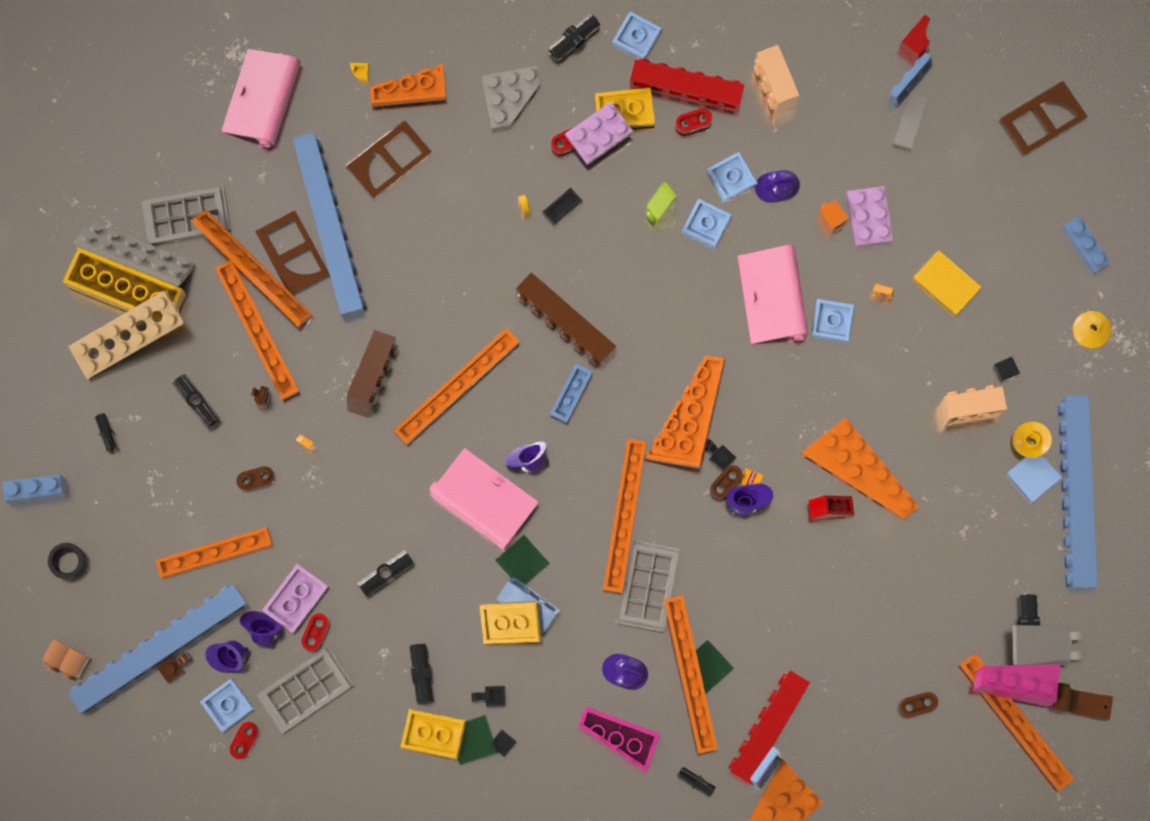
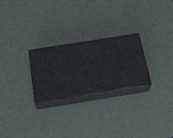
M570 187L545 208L542 213L556 226L581 205L583 200Z

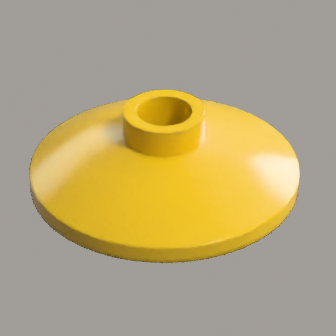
M1088 311L1081 314L1075 320L1073 334L1077 342L1082 346L1095 349L1102 347L1110 339L1111 324L1103 314L1096 311ZM1090 326H1096L1097 330L1092 331Z
M1024 423L1013 434V446L1024 457L1038 458L1044 455L1051 447V433L1041 423ZM1031 440L1036 442L1034 445L1029 444Z

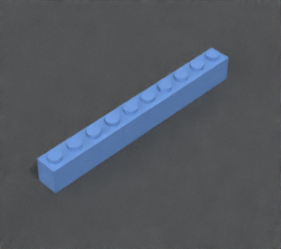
M314 133L292 138L342 319L365 313L363 309L366 306L364 295L360 296L358 289H361L359 278H355L353 273L357 271L354 260L350 261L348 255L352 253L349 242L345 243L343 237L347 236L344 225H340L339 219L342 218L339 207L335 208L334 201H337L334 190H330L329 186L332 183L329 172H325L324 167L327 166L325 155L321 156L319 149H323L321 140L316 138Z
M1065 396L1062 400L1063 402H1060V413H1063L1060 427L1061 432H1064L1061 448L1062 451H1065V458L1062 459V468L1066 470V477L1063 478V488L1066 489L1067 496L1064 497V508H1067L1065 527H1068V535H1066L1065 542L1066 546H1069L1066 563L1067 566H1070V573L1067 574V583L1071 585V590H1095L1098 587L1089 396Z
M234 584L232 586L226 585L217 596L214 597L212 595L203 601V605L191 608L187 612L188 615L182 619L181 617L176 618L170 623V627L158 630L154 633L155 637L149 641L148 639L143 640L138 644L137 649L134 651L128 650L122 654V659L119 661L108 663L105 666V670L100 673H93L84 684L79 683L71 689L72 692L69 693V696L79 712L83 715L87 714L164 663L170 657L176 655L248 607Z

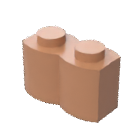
M53 639L42 661L46 662L45 666L53 671H56L58 668L63 671V676L72 680L73 677L80 678L90 658Z

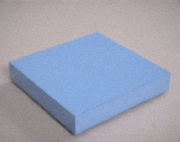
M630 11L613 39L612 44L639 59H646L663 28Z
M740 151L707 168V172L724 202L758 185Z
M698 198L682 229V233L716 249L732 218V214Z
M817 299L811 337L849 343L855 305Z
M1043 456L1038 458L1025 457L1007 473L1009 478L1031 503L1062 478Z
M232 678L200 701L222 733H225L255 710Z
M772 747L750 778L753 785L758 789L764 786L783 759L779 750L775 747Z

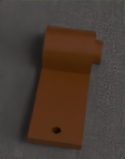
M1058 683L1057 701L1051 705V710L1110 720L1113 696L1077 691L1070 688V684Z

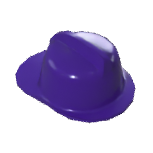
M779 170L761 175L757 179L758 185L755 186V192L761 200L774 202L794 197L800 189V181L793 172Z
M540 441L518 447L507 455L505 463L509 467L523 466L528 471H537L549 464V459L545 452L546 444Z
M765 484L735 487L727 494V501L733 507V511L746 516L754 513L756 509L767 506L773 499L772 489Z
M258 611L246 612L239 619L241 626L250 632L252 641L259 645L272 647L277 634L282 629L281 624Z
M234 640L213 644L206 649V660L213 669L219 672L239 671L243 667L248 647H243Z
M613 654L607 657L603 663V676L612 684L635 690L644 686L648 680L647 667L638 659L624 654Z

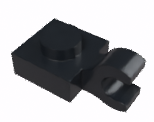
M710 439L707 440L706 450L712 454L709 460L723 472L737 457L724 445L718 448Z
M485 686V692L471 694L472 702L486 701V707L505 706V686Z

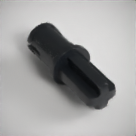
M106 414L96 415L95 420L100 431L99 436L102 437L106 452L111 451V446L113 450L117 449L118 446L112 433L114 430L111 429Z
M682 767L678 773L680 778L693 785V789L696 788L702 791L708 797L712 795L716 788L715 785L702 778V775L698 776L685 767Z

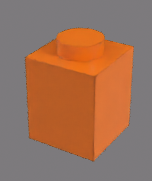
M836 200L832 203L828 201L820 207L819 216L830 233L847 224L849 218Z

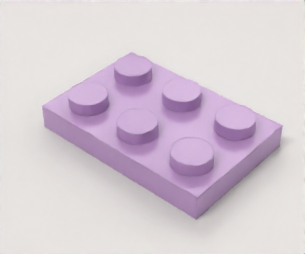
M610 102L565 133V136L588 165L631 135L633 130L612 102Z
M884 186L847 191L846 195L855 247L893 242Z
M296 564L262 611L294 634L329 587L299 564Z

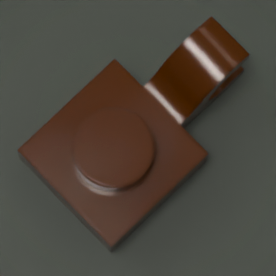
M261 386L260 390L254 387L252 389L251 396L254 397L258 408L266 409L271 392L268 387Z
M185 652L177 660L174 656L170 657L158 666L157 669L167 683L170 684L185 673L182 667L193 659L189 653Z

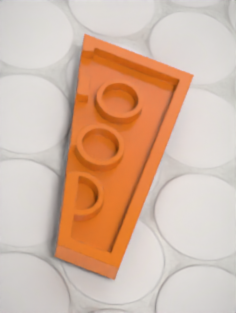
M443 63L433 69L428 70L427 68L411 76L408 74L395 81L392 79L371 86L372 107L446 100Z

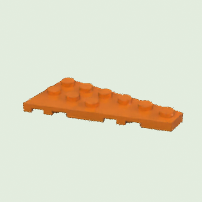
M705 356L694 374L695 377L692 382L686 387L683 397L677 402L663 425L664 428L660 435L654 440L651 450L645 455V460L701 469L724 370V358Z
M847 418L843 419L801 452L803 456L808 457L820 467L825 468L837 478L883 505L884 508L903 520L919 508L918 504Z
M782 759L749 821H805L823 802Z

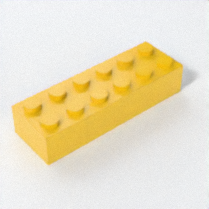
M79 247L63 280V283L68 288L125 311L135 308L166 290L179 312L186 296L184 290ZM156 311L154 319L160 322L163 315L160 311Z

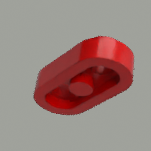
M700 108L681 114L676 119V129L682 134H688L707 128L712 122V113L706 108ZM705 117L706 121L701 122L699 118ZM682 123H687L688 127H683Z
M572 128L552 138L551 148L555 153L564 154L575 149L565 136V133ZM563 143L564 146L562 148H559L557 144Z
M314 614L308 622L301 639L302 646L307 651L313 652L318 650L329 628V620L324 614ZM323 621L322 627H317L316 623ZM315 639V644L309 645V640Z
M245 722L240 726L230 745V754L235 759L242 760L249 755L259 736V728L256 724ZM247 728L252 730L250 735L245 734ZM237 746H242L243 750L241 753L236 752Z

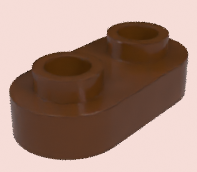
M735 465L728 466L712 483L710 488L711 495L718 500L725 499L728 492L740 483L743 476L742 470ZM734 473L736 475V478L731 479L729 477V474ZM721 487L724 491L723 493H718L716 489Z
M267 466L255 468L240 473L236 483L242 491L256 490L270 486L275 480V473ZM263 473H268L266 479L261 478ZM244 478H249L247 484L243 483Z
M932 692L907 697L899 705L900 713L905 717L911 718L932 712L938 706V698ZM925 699H929L931 701L930 706L925 705ZM907 704L912 706V711L906 710Z

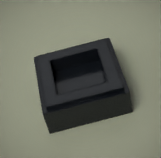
M1013 357L994 364L1002 382L1020 375Z
M501 729L489 745L506 757L517 741Z

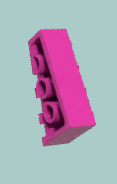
M1061 664L983 666L975 673L973 691L1049 707L1057 701Z
M586 706L579 726L647 772L660 733Z

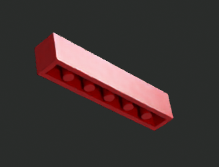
M643 58L640 60L635 59L630 77V86L641 89L651 88V91L736 111H739L745 84H741L738 80L728 81L717 75L712 77L706 76L700 71L693 73L682 67H669L665 63H650L649 60Z
M791 670L788 674L783 673L778 682L781 684L778 691L773 690L769 697L770 705L768 708L763 707L759 714V717H761L758 725L753 724L749 731V734H751L748 742L746 740L743 741L739 748V751H741L738 759L734 757L729 765V768H731L730 774L748 785H751L752 781L750 778L772 749L810 684L808 680Z

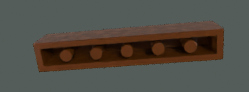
M532 272L516 288L517 298L521 302L530 304L532 306L531 310L539 316L541 314L545 317V322L551 328L556 327L560 331L559 334L565 340L570 339L574 343L575 349L580 353L584 351L588 355V360L594 365L598 364L602 367L616 351L614 343Z

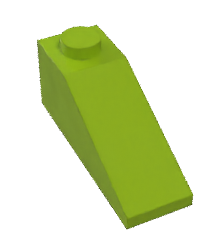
M666 182L659 187L646 206V216L651 222L655 221L657 225L676 212L677 196Z

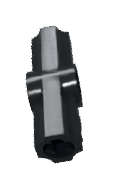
M590 13L578 24L568 27L562 34V37L548 47V51L555 60L560 61L573 49L580 48L586 39L601 27V24Z
M183 374L175 379L172 383L205 427L208 429L220 420V417L188 376ZM195 397L201 398L199 404L192 405V400Z
M404 550L385 564H381L375 571L357 584L365 596L368 597L385 584L392 582L395 577L415 563L406 550ZM382 570H391L390 576L388 578L381 577Z
M1020 595L1018 625L1041 626L1037 611V595Z
M426 643L414 644L409 646L412 662L411 675L413 684H415L416 701L418 705L434 702L431 683L433 681L432 670L428 661Z

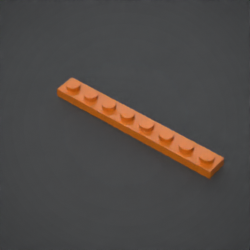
M207 210L193 218L192 223L298 327L311 318L313 314Z
M230 260L216 267L215 270L282 401L300 393L234 263Z
M506 328L394 429V432L408 445L512 351L520 341Z
M627 439L603 591L621 594L623 592L646 441Z
M678 596L665 599L664 603L698 754L718 750L684 597Z
M975 653L959 666L974 684L976 671L986 665ZM980 692L1058 792L1074 780L1073 776L1012 699Z

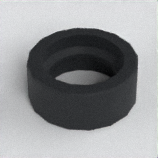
M69 542L55 546L48 556V567L51 573L65 581L80 577L87 565L84 552L78 546ZM67 550L73 551L78 557V565L70 573L61 572L56 566L57 556Z

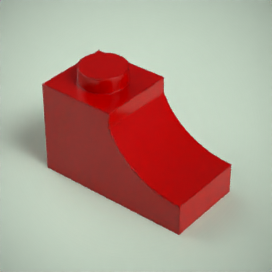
M927 15L920 19L901 41L899 47L914 60L922 57L925 53L928 54L930 51L929 45L931 41L927 39L926 28L931 19Z
M824 495L808 500L811 519H828L855 515L852 496Z

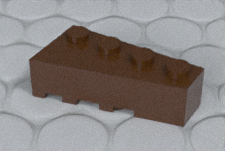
M374 330L348 390L347 411L369 418L379 389L383 385L384 375L389 371L390 359L397 352L396 337Z

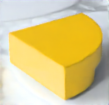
M350 63L353 75L361 82L369 83V63Z

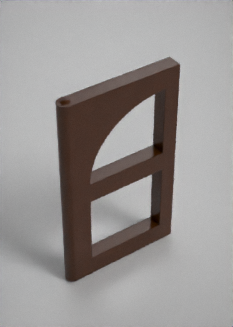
M1061 81L1000 118V121L1025 156L1085 120L1088 116L1065 82ZM1057 103L1070 109L1077 117L1056 129L1041 105ZM1033 110L1049 134L1028 146L1012 122Z
M403 120L350 161L346 168L349 169L370 196L375 199L429 157L432 151L410 127L407 121ZM405 132L422 153L405 167L401 168L384 147ZM379 153L396 174L375 189L369 177V167L373 157Z
M295 210L255 231L285 288L292 295L330 276ZM295 221L305 242L278 255L268 234ZM310 249L321 271L312 274H298L289 270L283 263Z

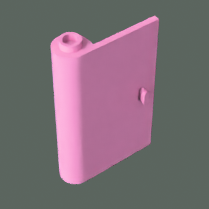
M248 49L222 132L255 138L264 147L275 145L301 61L288 55Z
M786 245L738 256L751 344L785 337L794 338L795 341L806 339L809 331L795 246Z
M465 448L439 482L435 481L429 489L431 497L503 550L509 546L516 532L539 503Z

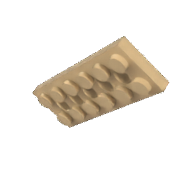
M164 290L68 347L85 377L90 379L185 323L167 291ZM156 311H160L163 315L160 322L154 319ZM140 320L145 321L147 324L145 331H141L138 328ZM125 329L131 334L129 340H125L122 337V332ZM108 339L114 341L115 347L113 349L107 347L106 342ZM92 348H96L99 351V356L96 359L90 354Z

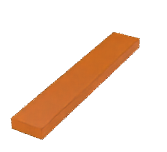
M266 527L157 559L156 563L160 578L164 579L273 547L269 529Z

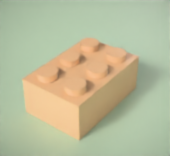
M779 45L757 52L753 68L756 76H760L762 80L760 85L763 93H767L769 97L767 101L770 109H774L777 115L797 107L799 93Z
M997 385L986 386L984 390L971 388L966 390V393L960 394L959 391L949 392L940 403L945 426L1001 417L1007 410L1003 387H997Z

